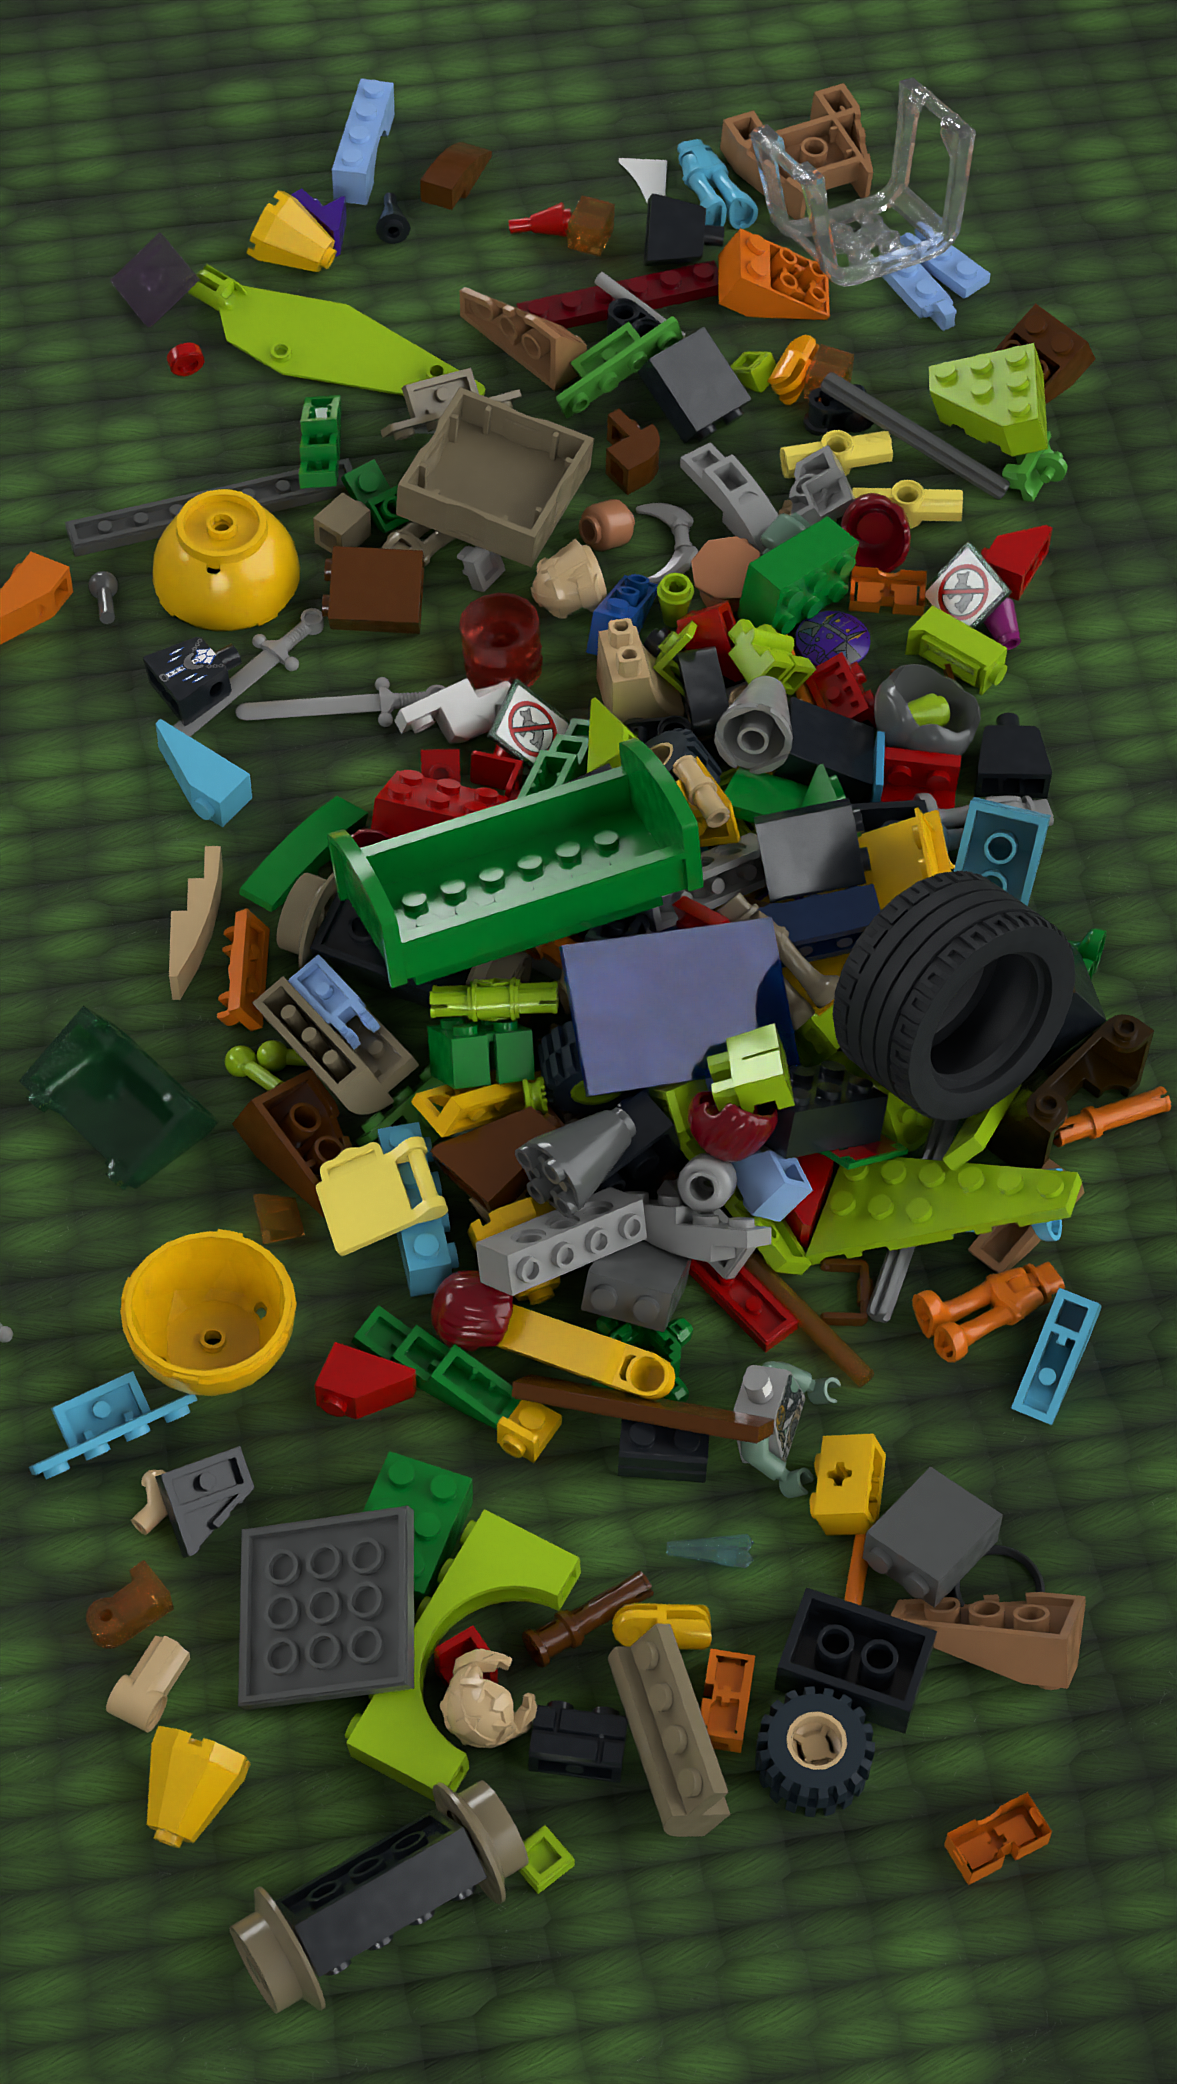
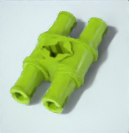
M512 977L511 979H474L470 981V985H433V989L430 991V1004H433L430 1008L431 1018L468 1016L469 1020L478 1022V1020L499 1021L508 1019L514 1021L516 1018H520V1014H557L559 1008V995H557L558 981L521 983L520 979Z

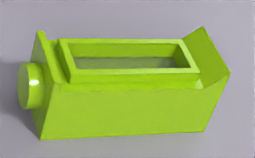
M933 605L908 630L905 655L919 654L944 670V664H950L953 675L974 687H978L980 689L979 694L981 695L992 684L998 685L1007 672V665H1005L1007 648Z

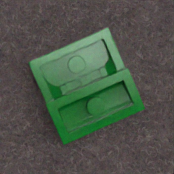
M739 767L724 792L732 803L735 818L754 823L753 817L801 808L809 786L767 773L753 774L749 772L750 769Z

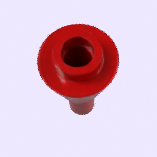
M563 202L532 214L530 217L509 220L511 234L532 231L533 233L567 237V230L573 229L571 208L565 209Z

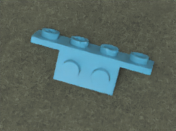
M131 1371L52 1407L51 1410L68 1449L29 1466L31 1474L37 1475L43 1472L45 1479L51 1478L70 1469L67 1461L80 1454H84L87 1461L111 1450L108 1442L119 1436L124 1435L126 1442L150 1432L148 1423L164 1416L166 1423L191 1413L188 1405L197 1401L196 1395L185 1394L150 1410L136 1376Z

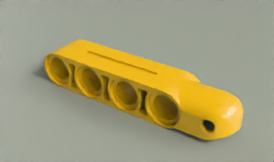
M514 1304L507 1332L503 1340L496 1345V1347L648 1400H658L670 1393L675 1384L674 1368L669 1361L655 1353Z

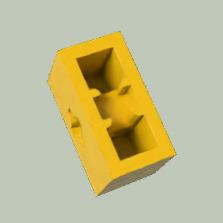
M874 1434L823 1436L821 1453L816 1454L814 1462L817 1487L816 1492H812L810 1496V1513L812 1518L817 1520L826 1536L866 1534L879 1520L886 1454Z

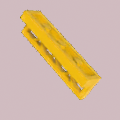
M496 1070L490 1072L491 1085L453 1089L448 1085H443L416 1093L411 1101L442 1138L491 1123L525 1109L522 1081L498 1084L496 1083ZM541 1070L535 1072V1080L528 1081L535 1082L537 1077H541ZM432 1103L444 1107L441 1113Z

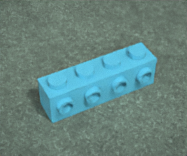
M419 1122L378 1129V1144L381 1146L384 1154L392 1151L401 1142L410 1137H422ZM424 1137L428 1149L425 1158L428 1163L434 1161L430 1152L432 1143L430 1137ZM409 1162L397 1164L413 1209L422 1202L415 1177ZM438 1171L431 1172L438 1195L442 1196ZM448 1212L441 1218L418 1223L396 1233L411 1297L435 1293L441 1282L452 1274V1268L459 1267L455 1243H447L445 1232H450Z

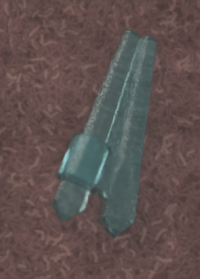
M748 1534L667 1542L666 1554L717 1563V1565L747 1568L753 1561L748 1550L754 1544V1541Z

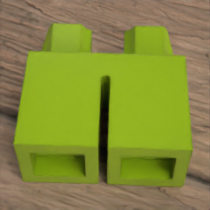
M741 619L728 632V636L735 644V647L728 654L748 684L757 677L771 676L778 679L784 685L787 695H793L816 670L809 658L792 655L791 652L794 648L793 637L777 633L772 625L763 624L755 628L750 620Z
M775 1023L726 1038L728 1051L707 1057L708 1068L714 1082L711 1084L712 1095L719 1112L729 1103L738 1107L741 1106L742 1110L751 1113L754 1112V1105L774 1100L778 1110L795 1106L787 1057Z

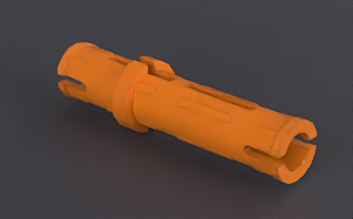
M1159 1086L1153 1090L1098 1108L1093 1106L1085 1107L1081 1110L1080 1114L1068 1117L1063 1125L1055 1132L1054 1137L1059 1135V1138L1054 1139L1053 1143L1057 1147H1062L1065 1144L1086 1137L1096 1139L1101 1137L1104 1131L1162 1112H1168L1171 1109L1170 1097L1168 1095L1161 1098L1160 1095L1166 1094L1167 1091L1163 1086Z

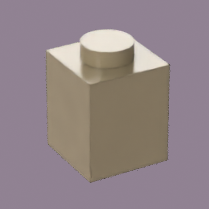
M344 493L337 496L313 518L315 543L330 553L333 551V546L358 547L372 535L370 509L361 501L354 500Z

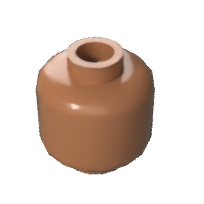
M609 499L585 508L579 522V533L583 541L594 550L607 551L623 546L630 541L633 536L635 519L624 503L619 500Z

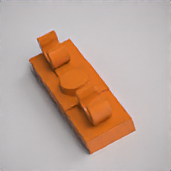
M247 908L236 912L235 926H230L224 930V935L232 942L231 945L222 948V952L230 958L228 966L230 989L218 996V1001L228 1009L217 1013V1018L226 1026H232L241 1022L250 1031L263 1028V1016L252 1002L262 995L266 989L270 929Z

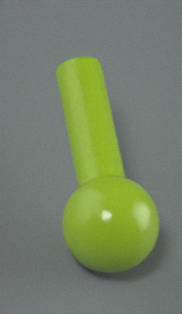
M277 1040L264 1042L257 1051L256 1058L258 1064L271 1073L281 1071L286 1065L308 1066L293 1049H287L283 1043Z
M238 1045L227 1052L225 1067L231 1075L236 1077L248 1076L267 1091L284 1083L257 1063L256 1054L251 1048Z

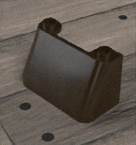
M1120 1014L1107 1019L1106 1022L1044 1070L1038 1068L1021 1085L986 1147L1011 1167L1041 1169L1049 1159L1055 1132L1067 1119V1102L1082 1087L1099 1099L1105 1090L1110 1089L1121 1090V1094L1128 1098L1140 1086L1154 1030L1131 1015Z

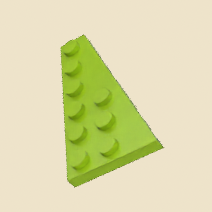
M896 1157L849 1170L840 1165L807 1250L806 1258L811 1261L812 1265L820 1264L826 1257L845 1254L848 1259L862 1256L863 1250L886 1246L889 1251L930 1244L954 1239L955 1233L974 1230L976 1235L992 1232L993 1226L1016 1223L1019 1227L1070 1218L1082 1185V1180L1078 1172L964 1163L956 1170H951L944 1161Z

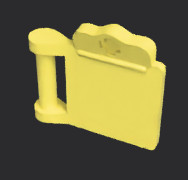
M419 1136L410 1137L385 1154L377 1142H371L362 1147L346 1148L335 1159L322 1164L320 1167L322 1181L316 1185V1191L335 1250L340 1256H345L418 1223L441 1218L449 1211L445 1198L438 1195L425 1158L428 1149L424 1138ZM409 1162L415 1177L422 1202L413 1209L397 1164Z

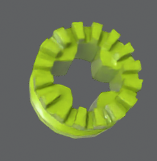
M542 1076L537 1077L535 1082L522 1079V1091L525 1108L531 1106L536 1111L546 1114L548 1113V1106Z

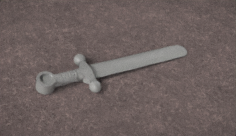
M316 608L306 609L301 614V622L279 640H267L263 634H256L252 639V643L256 648H262L263 651L230 678L232 688L230 695L191 724L184 726L181 721H178L173 727L190 737L278 662L284 664L285 668L289 671L297 670L299 661L295 657H290L288 652L307 635H316L322 632L324 629L322 612Z
M380 677L375 681V687L379 691L378 694L248 702L240 704L236 708L235 713L242 720H259L381 711L378 722L381 726L388 727L393 722L391 713L394 709L409 706L445 689V687L442 685H432L426 691L403 693L402 695V693H392L389 690L390 683L388 679Z

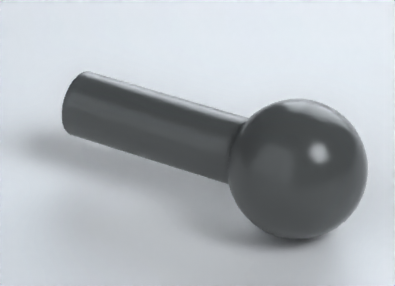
M99 571L90 578L88 588L91 595L98 599L100 621L104 624H110L115 620L112 596L118 591V581L112 573Z

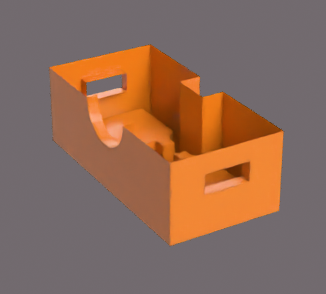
M854 566L850 580L849 611L879 613L880 606L892 607V614L923 616L927 571L900 570L897 573H884L878 568ZM855 582H858L857 601H854ZM917 586H919V603H918V606H916V602H917Z
M710 1648L703 1696L712 1697V1699L702 1698L701 1714L707 1726L713 1749L741 1753L755 1655Z
M1027 1792L1001 1805L997 1811L987 1818L979 1821L974 1819L947 1833L944 1846L965 1881L970 1885L1001 1869L1004 1858L1009 1853H1011L1016 1861L1047 1845L1052 1830ZM967 1863H969L970 1867L972 1868V1873L968 1868Z

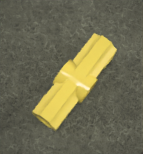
M832 430L823 435L822 440L819 442L780 448L781 470L784 478H794L796 463L829 445L841 463L846 476L850 473L851 468L891 462L893 459L892 441L888 431L851 436L845 431Z
M913 480L899 481L892 488H853L855 499L863 494L878 493L901 506L907 514L910 529L917 527L922 521L962 522L963 490L923 489L920 483Z

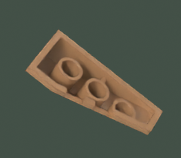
M464 287L460 290V316L554 391L578 376L570 362L587 351V345L579 336L573 335L559 324Z
M1047 1592L1025 1593V1601L999 1602L998 1594L983 1595V1600L972 1604H964V1607H960L959 1600L954 1597H944L935 1608L922 1599L898 1600L890 1616L937 1631L933 1647L935 1649L1022 1684L1038 1685L1042 1689L1055 1690L1059 1688L1068 1689L1077 1669L1086 1602L1085 1596Z

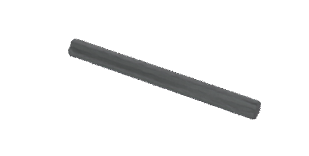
M830 372L823 379L820 389L995 499L1000 500L1006 494L1010 486L1008 480L834 372Z
M933 1119L919 1159L943 1161V1157L952 1143L959 1119L950 1121ZM915 1246L892 1251L887 1250L866 1310L872 1321L887 1323L891 1319Z

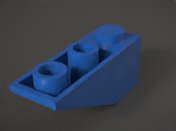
M624 575L593 612L586 653L598 654L599 631L608 630V622L611 620L630 618L633 626L637 627L639 634L657 595L658 584L649 582L650 580L642 575Z

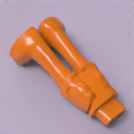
M1045 1262L1036 1267L1029 1263L1024 1267L986 1276L984 1282L951 1300L943 1302L932 1290H924L913 1296L912 1303L921 1330L928 1339L934 1336L936 1352L942 1359L954 1363L966 1356L970 1345L991 1331L1006 1324L1014 1325L1039 1306L1051 1302L1052 1294L1057 1293L1059 1288L1064 1289L1065 1285L1063 1279L1050 1262ZM987 1305H990L992 1308L968 1322L960 1325L955 1323Z

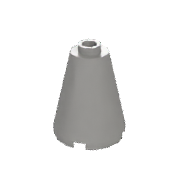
M760 676L752 680L718 720L714 742L719 755L728 765L737 769V766L750 769L749 772L753 774L772 772L786 761L792 749L793 733L786 690L778 679L771 676Z

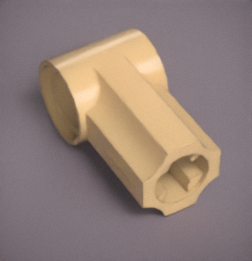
M155 1636L131 1675H123L114 1686L108 1698L106 1711L147 1733L150 1732L157 1725L165 1710L169 1691L190 1660L189 1652L177 1641L167 1636Z

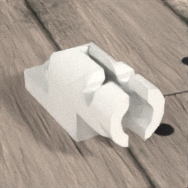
M468 678L400 709L394 721L401 734L413 729L414 733H418L432 726L435 723V718L443 735L450 744L463 743L493 730L497 719L501 723L516 690L508 681H504L500 684L474 691Z

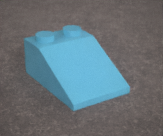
M974 797L970 801L954 872L969 871L973 874H980L1028 906L1051 815Z

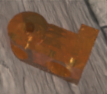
M145 1560L129 1570L132 1579L130 1584L115 1593L114 1596L100 1598L89 1606L86 1613V1622L91 1637L98 1646L106 1649L116 1648L174 1610L170 1592Z

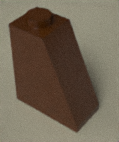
M530 1106L437 1144L430 1152L438 1169L490 1213L497 1208L512 1204L527 1189V1183L530 1182L524 1168L516 1159L515 1150L528 1140L562 1126L549 1113L542 1116Z

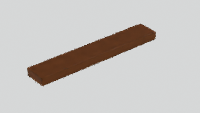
M533 1374L513 1381L512 1397H515L514 1399L755 1444L770 1437L774 1430L775 1419L664 1398L648 1400L620 1390Z

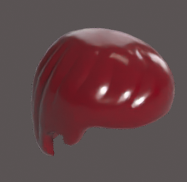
M878 493L863 494L847 507L842 518L841 527L859 541L855 556V566L878 568L884 573H891L901 566L909 553L911 540L910 525L905 510L892 502L888 497Z
M702 1091L692 1098L688 1106L687 1121L693 1137L706 1153L725 1162H738L751 1156L763 1146L777 1125L778 1113L775 1108H771L767 1115L762 1116L759 1114L756 1105H754V1112L751 1113L730 1103L719 1112L712 1091Z
M465 1270L453 1273L441 1282L434 1294L431 1310L433 1327L442 1342L451 1348L454 1344L464 1351H476L478 1347H494L503 1340L513 1313V1296L481 1283L479 1271Z

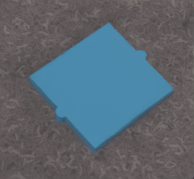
M877 731L874 746L873 786L869 794V803L881 801L884 786L885 732Z

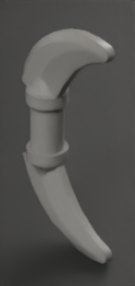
M649 503L637 506L636 512L638 514L650 515L666 523L671 528L675 538V552L672 558L659 572L648 577L649 582L659 584L667 574H684L692 566L691 560L698 553V549L692 546L689 539L690 527L693 525L691 515L677 506L666 503Z

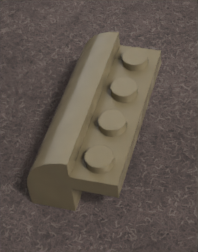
M284 976L252 1002L281 1037L342 1104L353 1113L371 1114L389 1106L394 1100L388 1092L419 1066L413 1056L367 1008L366 1010L381 1027L373 1033L363 1025L359 1016L355 1015L345 1024L355 1032L361 1043L356 1049H353L338 1032H335Z
M655 1624L632 1646H616L608 1656V1663L664 1831L668 1835L676 1837L705 1836L731 1815L724 1797L729 1792L671 1624Z

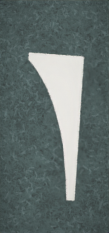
M619 158L618 163L635 179L645 197L647 205L651 194L665 196L667 160Z

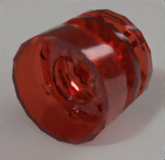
M509 593L484 595L471 602L462 612L459 622L464 669L468 680L476 689L497 685L504 681H508L515 690L518 685L523 689L532 686L540 677L543 667L540 623L536 608L527 599Z

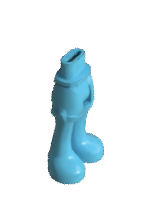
M700 139L680 143L677 150L679 152L678 161L684 175L682 179L684 184L696 193L700 200V206L706 208L705 225L724 226L727 213L728 220L735 229L750 227L757 219V206L748 194L742 192L730 180L728 170L725 164L718 158V155L713 152L710 146L704 145ZM713 188H718L723 199L716 194Z

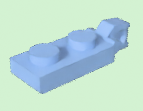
M912 254L882 266V278L919 318L931 317L942 331L955 326L954 320L957 311L952 305V299Z

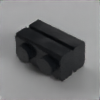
M622 1419L618 1476L705 1483L709 1435Z
M550 1701L547 1703V1706L537 1705L529 1748L528 1771L620 1783L627 1738V1717L621 1716L616 1709L610 1707H595L590 1712L575 1710L573 1705L564 1701Z

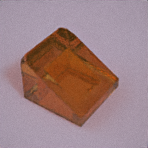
M268 1194L253 1195L254 1210L263 1244L304 1236L295 1197Z

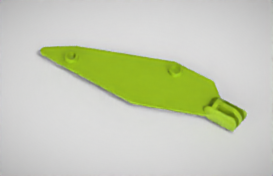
M208 264L186 285V290L189 294L219 311L228 343L282 375L404 396L402 387L407 384L459 371L347 304L242 286L236 280ZM475 380L479 394L484 396V385Z

